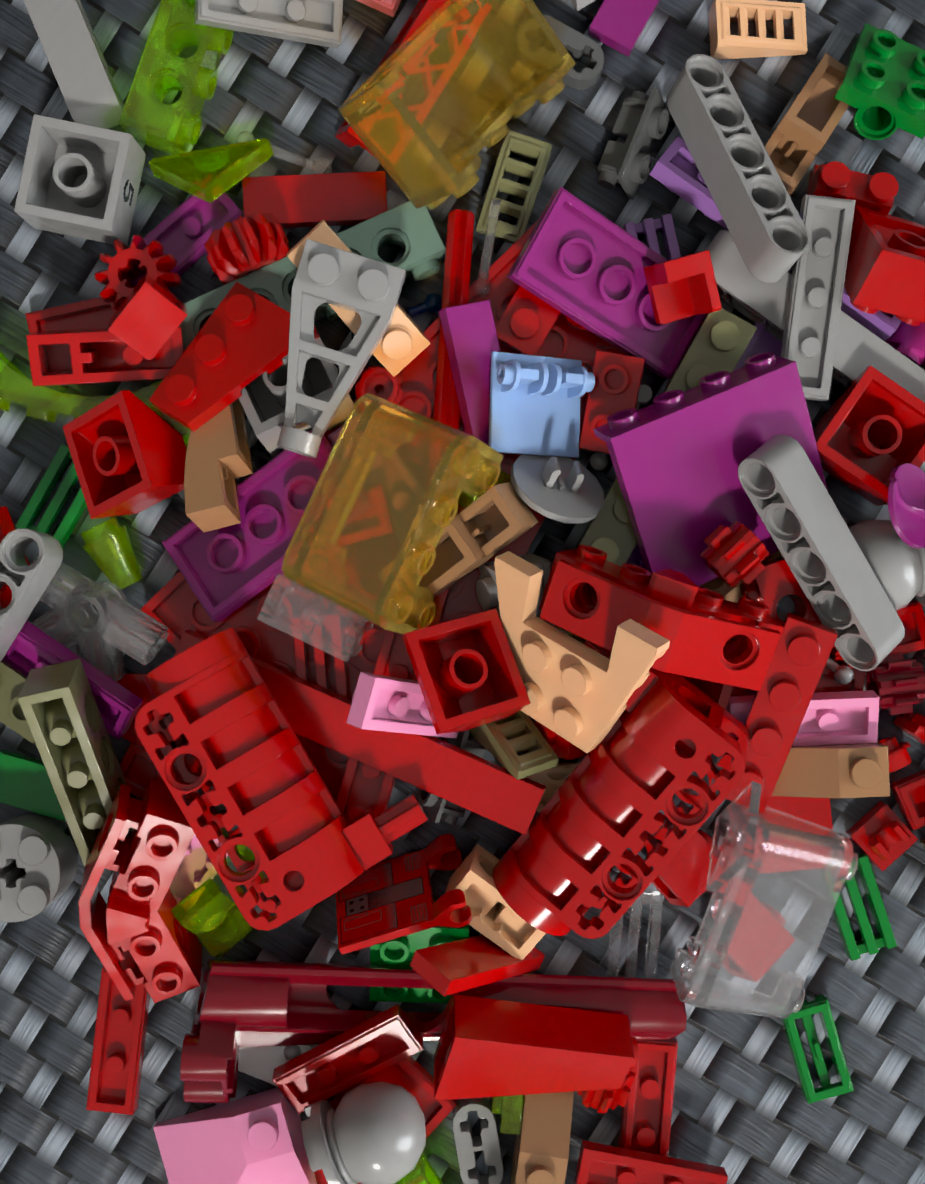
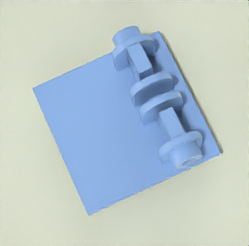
M491 352L488 452L579 458L581 396L585 392L593 390L595 385L594 374L588 372L582 366V360Z

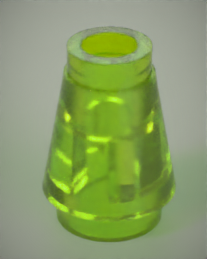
M116 516L80 533L85 542L82 548L109 581L114 584L117 591L143 578L139 571L140 568L126 525L121 527Z

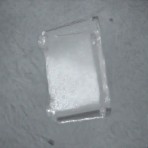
M734 802L728 819L738 824L733 833V840L727 838L724 849L728 855L696 937L689 935L686 943L689 951L677 949L670 971L672 978L675 980L676 991L681 1002L703 1009L786 1019L792 1012L797 1013L802 1007L805 997V980L845 880L850 881L856 872L858 855L853 852L852 842L843 833L769 807L766 808L763 814Z

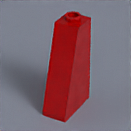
M454 994L434 1054V1099L453 1100L619 1089L629 1069L635 1068L637 1064L638 1042L635 1037H631L628 1015Z

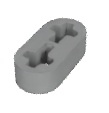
M485 1097L460 1099L453 1110V1132L462 1181L464 1184H500L503 1178V1158L493 1105ZM477 1111L478 1117L482 1119L480 1122L481 1136L473 1137L471 1124L467 1122L468 1112ZM483 1150L485 1163L488 1166L487 1175H479L477 1168H475L476 1151Z

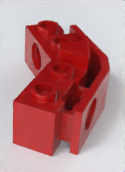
M578 545L577 549L556 553L539 609L542 610L540 618L611 652L617 626L632 619L670 640L667 651L654 662L651 668L676 675L760 691L784 629L777 620L768 614L769 607L746 597H740L738 603L723 600L724 597L719 593L698 587L684 573L672 569L651 573L642 567L632 564H622L621 567L606 560V552L589 545Z
M151 779L142 801L130 797L131 787L121 784L85 864L78 906L80 929L123 999L128 1001L135 998L136 986L143 984L154 1003L201 986L202 945L169 889L195 833L166 784ZM191 792L187 796L193 802L199 794ZM129 828H133L131 837H126ZM104 869L113 871L107 904L98 890V882Z

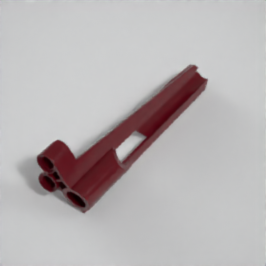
M209 959L201 980L191 1033H186L183 1040L180 1079L184 1081V1102L229 1103L230 1098H236L240 1047L319 1045L383 1012L341 1010L329 999L326 990L328 985L434 988L414 970L373 969L358 965ZM522 974L454 993L456 995L628 1015L631 1037H635L637 1041L666 1040L674 1038L686 1030L687 1015L682 988L674 979ZM454 994L450 995L447 1006L442 1013L404 1012L422 1036L423 1041L440 1039Z

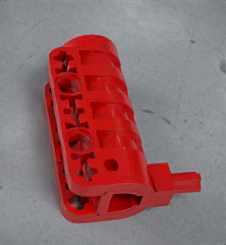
M233 627L197 643L143 677L155 699L146 703L135 717L137 736L242 916L251 927L264 931L278 928L348 885L361 875L364 870L393 854L392 841L428 821L423 808L414 794L377 816L369 808L351 820L346 821ZM171 714L174 721L167 727L164 719ZM152 723L155 733L150 731L149 724ZM183 735H185L188 742L177 747L175 741L184 738ZM164 747L166 752L168 753L165 757L160 750V748ZM188 754H192L199 759L202 766L201 774H197L189 768L187 763ZM174 763L185 782L180 781L175 776L173 770ZM211 780L215 788L211 786L204 792L201 787ZM193 792L199 794V796L191 802L187 796L188 793ZM223 804L227 811L221 810L217 812L214 806ZM202 814L204 815L208 823H205L202 820ZM235 825H237L238 827L231 833V835H229L227 831L229 832ZM213 839H218L222 845L217 847ZM237 844L249 847L253 851L255 858L247 859L238 852ZM226 853L230 857L238 873L231 870V868L228 866L226 861ZM244 884L247 888V891L244 892L240 885ZM257 904V906L264 911L258 913L254 907Z
M588 640L584 643V645L610 659L611 651ZM650 668V675L642 686L635 689L626 702V709L598 747L587 753L531 821L526 835L521 834L494 866L492 877L498 892L505 902L533 927L554 936L567 935L571 929L578 935L589 939L600 938L607 934L741 781L745 773L746 756L750 744L747 728L683 677ZM730 732L734 733L737 736L736 740L728 734ZM712 753L718 757L716 765L723 768L720 771L712 762L713 759L710 756ZM696 771L699 777L691 775V773ZM706 774L709 778L708 785L704 780H702ZM674 794L681 799L677 806L673 802ZM645 845L647 856L642 859L638 853ZM615 865L620 872L612 881L609 873ZM592 906L602 909L599 917L594 916L590 920L584 917V914Z

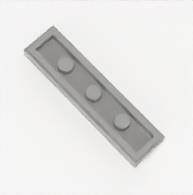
M806 194L801 200L800 217L808 231L810 240L809 246L792 268L781 357L796 361L805 399L826 401L829 400L856 200Z

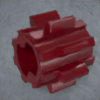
M902 653L890 654L875 669L866 671L865 690L875 691L879 696V709H888L889 716L912 713V704L924 703L925 673L921 662H916V659H904Z

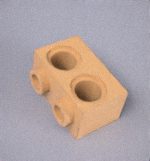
M477 844L450 877L446 892L453 889L462 890L465 894L466 905H469L471 908L472 921L469 925L513 957L523 960L546 933L522 919L505 902L498 892L492 877L493 868L499 859Z

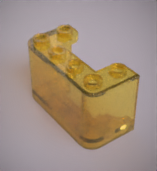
M447 0L338 108V111L415 208L427 206L429 210H433L451 194L457 199L476 185L480 179L476 171L480 168L482 160L478 153L484 147L490 148L509 132L510 129L506 123L512 116L516 119L523 115L536 103L537 99L543 105L558 95L565 87L562 78L576 63L533 0Z
M367 393L361 396L355 402L287 548L282 565L284 577L385 630L404 635L407 632L428 627L434 619L436 605L433 592L419 585L422 576L431 569L436 557L435 548L445 527L449 526L456 516L458 499L461 492L478 497L493 487L498 481L501 470L500 463L504 456L476 437L377 395Z

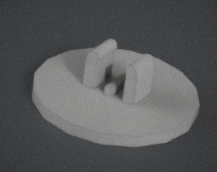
M521 454L511 468V483L517 495L530 508L547 518L563 523L582 524L595 519L604 505V491L597 478L581 465L580 461H574L569 457Z

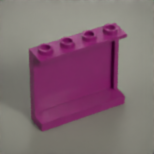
M773 352L756 354L747 358L744 361L745 366L730 373L728 371H717L705 375L699 379L700 385L684 392L683 390H671L659 394L653 399V405L638 411L633 408L618 411L607 418V424L593 429L595 436L607 444L645 565L644 569L651 573L672 569L684 573L697 586L717 578L700 557V554L708 548L704 540L720 525L730 527L735 521L741 522L751 530L765 545L769 555L780 551L738 478L740 463L775 435L784 434L798 441L827 489L796 361L775 356Z

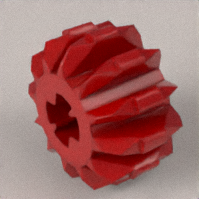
M254 212L246 217L240 215L237 220L225 222L224 227L214 230L204 244L208 254V262L223 285L287 257L286 253L290 251L289 241L281 224L277 222L273 214H262L260 212Z
M133 235L129 248L120 239H114L113 244L117 254L114 257H111L108 253L100 254V260L108 266V270H100L94 273L95 279L99 283L106 285L99 293L101 299L106 303L114 302V312H116L135 288L130 281L131 278L139 277L140 270H143L168 292H170L168 287L178 286L182 283V279L177 273L170 272L177 264L175 257L172 254L163 255L164 246L157 240L151 241L146 246L145 240L140 235Z

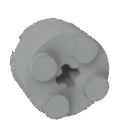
M23 814L0 823V921L20 922L38 915L57 901L75 879L78 869L76 845L71 836L66 835L56 825L58 823L50 817L40 814Z

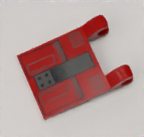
M441 835L425 849L377 863L367 871L364 870L356 879L335 893L338 949L341 955L432 927L458 928L466 926L472 921L471 908L469 905H466L465 894L462 890L453 889L443 894L436 902L433 900L429 869L454 870L462 864V855L460 850L456 849V840L453 835Z

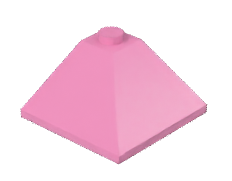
M278 1087L156 1123L153 1127L169 1184H317L304 1147L300 1115Z

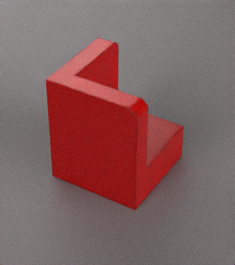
M709 250L643 267L657 324H667L690 316L721 310V302Z
M145 274L110 318L108 331L145 359L152 360L187 317V307Z

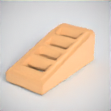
M769 0L713 1L708 17L710 53L714 59L794 56L807 53L805 3ZM783 19H792L793 39H784ZM766 20H773L774 38L766 37ZM748 21H755L756 37L749 36ZM730 22L738 23V35L730 34Z

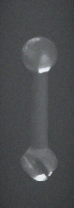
M249 131L240 132L237 136V145L242 150L255 149L313 170L314 174L332 173L331 163L326 158H318L315 161L256 140Z
M491 199L478 279L472 284V292L479 298L486 297L491 290L487 280L501 200Z

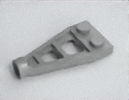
M306 240L292 286L285 421L276 446L297 454L316 458L322 436L392 322L406 276L405 269L313 240ZM323 303L357 312L361 317L360 328L351 343L342 350L336 351L320 346L315 340V312ZM312 357L339 366L338 377L330 394L325 399L320 400L307 396L302 389L306 363ZM299 423L309 424L312 428V433L296 429L295 426Z

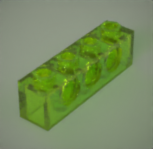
M161 0L118 122L126 133L132 134L137 142L184 159L189 144L195 145L199 138L202 127L200 113L205 99L210 100L214 95L218 79L217 72L215 71L221 54L226 55L233 39V30L195 24V0ZM188 46L198 47L193 56L189 58L179 57L180 52ZM182 91L180 99L175 103H163L165 96L169 92Z

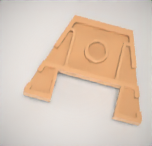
M507 551L495 557L494 566L501 623L531 704L520 711L588 753L598 747L626 709V702L635 689L642 686L650 675L649 669L669 648L670 640L629 619L617 626L611 657L608 659L536 616L543 570Z

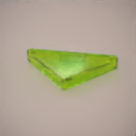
M266 138L157 157L148 163L155 177L211 203L266 162L274 153L270 141Z

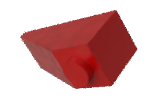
M178 327L152 360L145 359L108 331V328L35 331L26 335L33 386L164 379L184 353L182 327Z

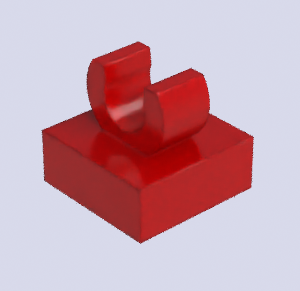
M881 801L845 832L881 871L889 867L918 840L889 806Z

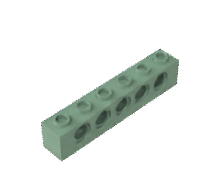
M422 196L336 234L354 254L405 269V280L414 277L415 281L429 278L439 272L441 269L440 264L445 262V247ZM391 244L399 245L405 250L404 256L394 263L385 262L379 257L382 249ZM285 257L184 303L187 307L188 315L179 325V327H182L184 351L236 281L284 310L291 312L292 286L298 268L288 257ZM328 303L321 304L315 312V321L323 317H327V320L340 318Z

